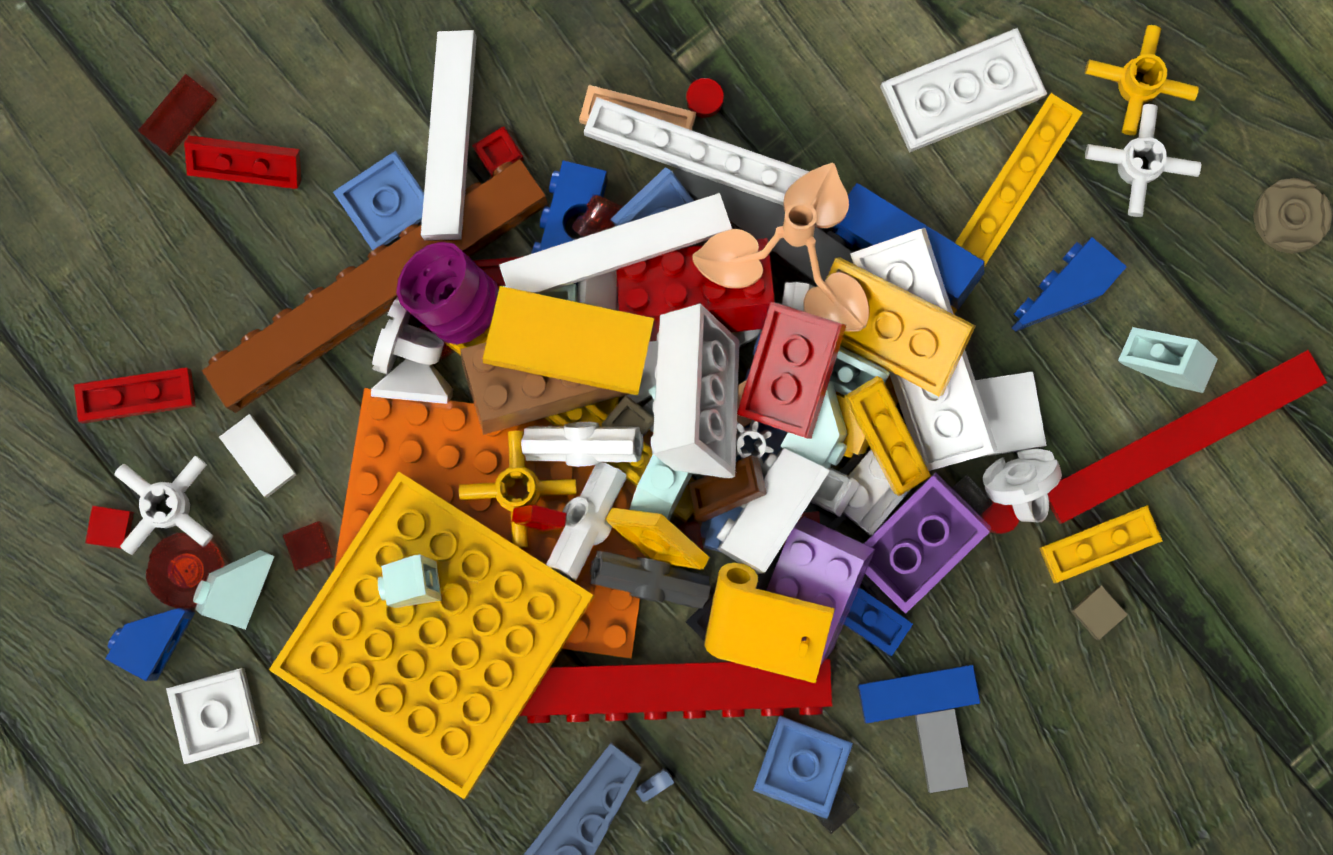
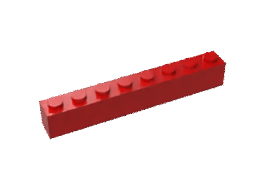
M825 659L820 665L816 683L735 662L550 667L519 716H527V723H550L551 715H566V722L590 721L589 714H605V721L628 720V713L644 712V720L667 719V712L683 711L684 719L706 718V710H722V717H745V709H761V716H783L784 708H799L800 715L823 714V707H832L830 659Z

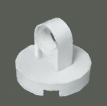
M396 298L387 316L393 317V320L389 319L385 329L382 328L374 352L372 361L374 366L372 369L388 375L397 356L422 364H436L439 362L444 341L436 334L408 325L411 313L400 305L399 299Z
M1027 449L1018 451L1019 458L1005 463L1004 457L996 460L986 469L983 475L987 496L995 503L1012 505L1015 515L1020 521L1037 523L1044 521L1049 511L1047 493L1058 485L1062 477L1059 462L1055 460L1053 453L1043 449Z

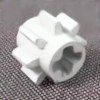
M754 420L750 423L749 428H744L737 422L736 456L740 455L741 459L750 455L758 457L760 465L763 466L761 457L764 452L773 453L774 449L766 445L765 439L772 435L771 431L764 430L758 433V422ZM746 435H749L752 439L758 438L753 444L755 450L751 453L746 449L740 450L745 444L743 438Z

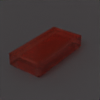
M185 74L138 131L171 156L217 99Z

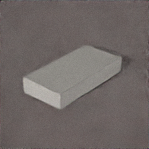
M955 709L915 715L928 792L933 793L968 787Z

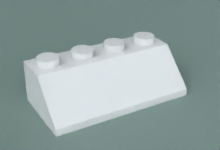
M701 303L660 315L659 332L657 333L658 360L655 367L656 396L653 402L654 431L651 437L652 454L676 471L722 478L735 477L739 340Z

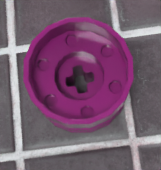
M438 242L427 245L416 252L404 265L398 278L396 293L400 305L444 342L457 345L472 341L483 334L491 325L499 288L497 283L456 245Z

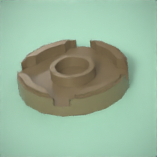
M1290 178L1279 180L1263 191L1255 204L1253 218L1256 231L1267 245L1276 251L1293 254L1307 251L1326 236L1331 226L1332 211L1328 198L1324 193L1321 194L1315 188L1316 185L1307 180Z

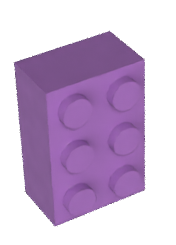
M935 472L864 543L875 549L865 574L906 614L990 532L991 526Z
M804 516L796 523L789 534L766 591L835 608L821 660L822 664L834 649L875 549Z

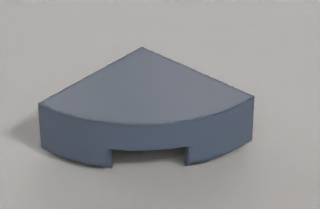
M663 768L636 787L637 790L635 792L641 801L645 802L672 785L674 778L667 768Z

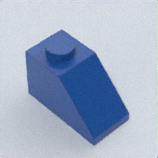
M177 608L125 624L123 628H118L110 638L107 646L110 651L105 659L144 681H157L195 612L190 609Z

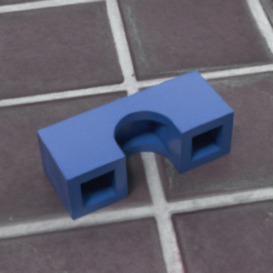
M562 161L560 172L554 170L551 177L549 192L554 193L551 207L544 206L542 211L540 228L545 230L541 243H534L532 254L575 240L565 232V226L572 216L579 213L599 216L608 182L607 171Z

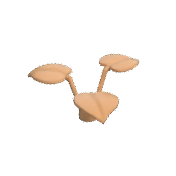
M834 163L823 165L806 173L788 188L783 203L785 210L783 226L776 228L774 236L763 250L758 252V242L750 233L740 229H731L711 237L692 256L698 270L712 282L727 288H745L760 280L763 274L760 259L766 258L781 238H784L790 245L795 247L806 245L808 247L814 281L817 286L807 291L804 297V312L846 324L845 332L860 331L867 325L869 305L861 285L853 277L842 272L831 274L825 282L820 274L815 249V226L829 228L837 225L846 217L849 208L848 195Z

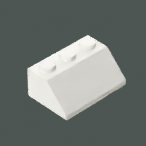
M785 448L777 456L770 453L763 466H761L767 494L741 505L740 507L743 509L737 519L733 521L728 518L716 537L722 541L717 548L719 551L736 562L751 567L755 570L756 574L766 572L830 471Z

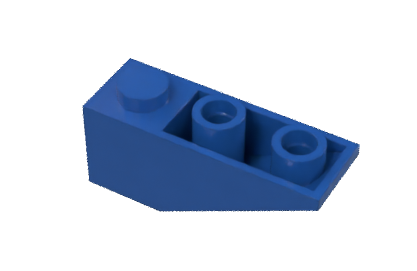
M1093 237L1083 246L1076 242L1062 258L1067 264L1059 274L1052 270L1039 284L1038 287L1043 291L1035 301L1028 297L1014 313L1019 320L1012 326V329L1016 332L1096 301L1127 266Z

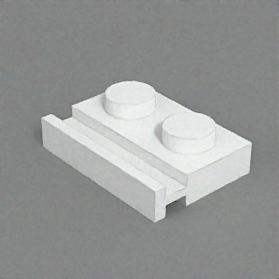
M870 449L848 475L860 485L843 511V514L866 531L869 536H872L909 491L901 496L894 494L876 457Z

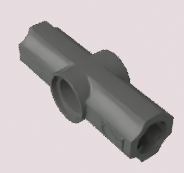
M597 551L590 569V584L629 592V596L660 603L669 601L678 605L703 609L705 602L709 598L711 588L709 576L671 568V564L641 557L633 559L624 555Z

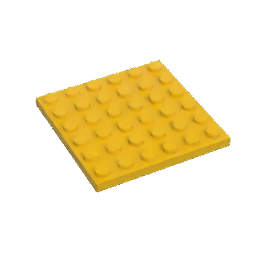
M398 471L269 670L462 799H467L595 596ZM419 554L437 562L441 601L393 608L387 606L386 600H381L378 591V577L383 576L381 566Z

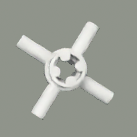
M1153 104L1143 105L1139 137L1130 141L1124 149L1088 144L1085 152V159L1118 164L1120 177L1126 183L1132 185L1128 215L1133 217L1143 216L1147 183L1154 181L1162 172L1198 177L1201 171V162L1167 157L1164 145L1157 139H1154L1158 106ZM1134 156H1145L1149 161L1148 169H1142V159L1139 157L1134 158Z
M194 456L172 483L158 482L152 485L129 466L122 464L114 475L141 496L139 509L143 519L120 547L130 555H133L155 527L170 528L178 526L202 547L206 546L213 538V535L188 515L190 512V502L184 492L207 464L199 457ZM164 494L170 496L167 498L166 504L172 508L167 516L164 512H157L156 510L157 503L160 504L161 500L165 498Z

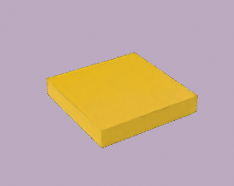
M611 508L605 518L607 523L649 559L666 562L675 566L704 569L710 558L662 514Z

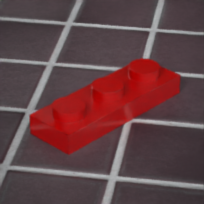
M188 135L184 142L187 176L298 189L301 183L300 149Z
M188 367L74 384L78 422L83 424L196 407L192 371Z

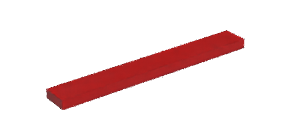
M1306 350L1060 480L1058 485L1047 493L1049 506L1058 523L1062 524L1326 384L1327 381L1310 351Z

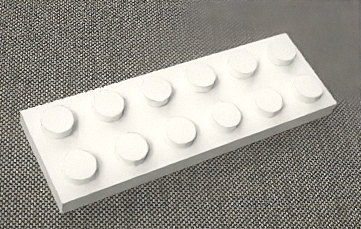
M926 228L850 253L853 264L953 314ZM965 350L944 394L940 397L889 371L907 429L928 471L991 454L998 450Z

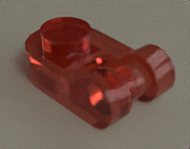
M593 195L586 204L588 210L584 216H578L572 225L573 229L583 237L616 227L610 219L623 206L598 195Z

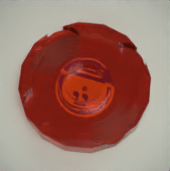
M175 533L162 539L152 549L148 558L150 560L148 562V569H146V580L151 593L161 603L175 608H196L197 603L193 602V598L200 581H207L209 573L224 567L225 562L220 550L211 541L202 547L186 533Z

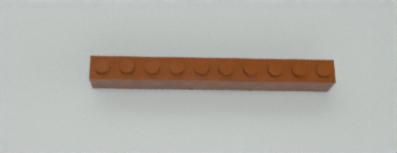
M520 159L513 164L512 162H506L493 172L494 177L482 185L480 182H477L465 189L462 239L424 240L421 236L422 224L420 226L413 224L404 229L399 234L400 239L390 246L381 245L371 251L367 256L369 260L357 268L350 266L342 270L336 276L337 281L325 289L318 287L309 292L304 297L305 302L295 309L287 308L276 314L272 319L274 323L262 331L255 329L243 336L240 340L242 344L230 352L224 350L214 355L208 361L210 365L201 371L225 407L237 413L387 313L394 300L398 298L396 293L397 283L404 265L416 252L427 245L438 242L453 243L468 257H471L543 209L544 206H547L545 194Z

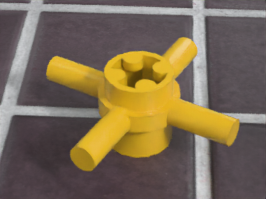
M1148 25L1146 27L1140 56L1130 60L1124 67L1089 59L1085 68V74L1118 82L1121 96L1128 101L1122 127V133L1126 135L1137 134L1143 104L1152 101L1160 93L1190 101H1195L1198 94V86L1166 79V65L1160 57L1155 55L1161 33V28L1156 25ZM1137 72L1145 74L1140 83L1135 79Z
M509 431V468L500 473L495 483L459 484L460 500L496 498L503 508L511 512L512 521L513 508L536 505L540 496L577 494L576 479L540 481L533 471L525 467V458L521 446L524 431ZM515 479H523V484L528 487L527 492L529 494H526L523 500L521 498L516 499L513 495H508L507 487H513ZM511 522L512 544L519 548H527V527Z

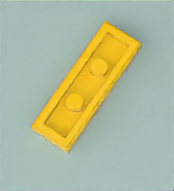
M876 376L844 396L894 494L901 496L931 477L882 378Z
M1147 505L1039 549L1053 583H1058L1163 540Z

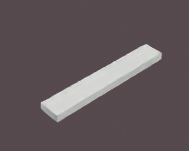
M474 30L437 32L421 236L424 240L462 239L477 39Z
M596 97L584 129V136L780 205L784 203V196L788 188L796 180L809 172Z
M718 193L499 264L507 288L543 294L708 240L718 233L731 230L732 226L721 195Z

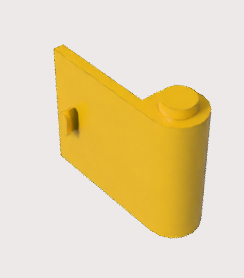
M728 563L722 566L718 573L704 646L707 652L718 659L816 683L835 608L756 589L758 575L755 570L745 564Z

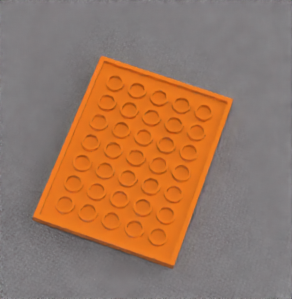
M364 388L334 569L398 471L512 543L511 512L503 508L496 498L460 500L459 484L495 483L500 473L509 468V431H524L529 426L554 425L545 418L483 435L473 403L450 400L445 404L371 397V389ZM651 430L643 437V441L650 447L653 435ZM524 455L525 467L533 471L540 481L576 479L577 494L540 496L536 504L537 506L561 512L570 500L580 497L595 465L568 466L566 461H526ZM515 479V485L511 488L507 487L508 495H513L516 499L521 498L523 500L524 496L529 494L527 492L528 487L523 484V479ZM626 479L612 508L629 510L637 487ZM527 527L528 547L520 549L546 565L564 527L548 531ZM612 527L610 534L602 543L593 545L577 580H571L595 597L562 649L632 659L640 598L629 596V592L590 584V569L597 551L624 555L633 559H637V557L646 558L641 551Z

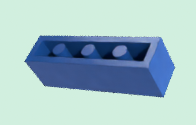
M856 183L848 194L849 208L846 217L840 223L833 226L835 234L839 235L847 243V247L852 248L856 245L860 249H864L926 228L950 305L959 310L984 275V261Z

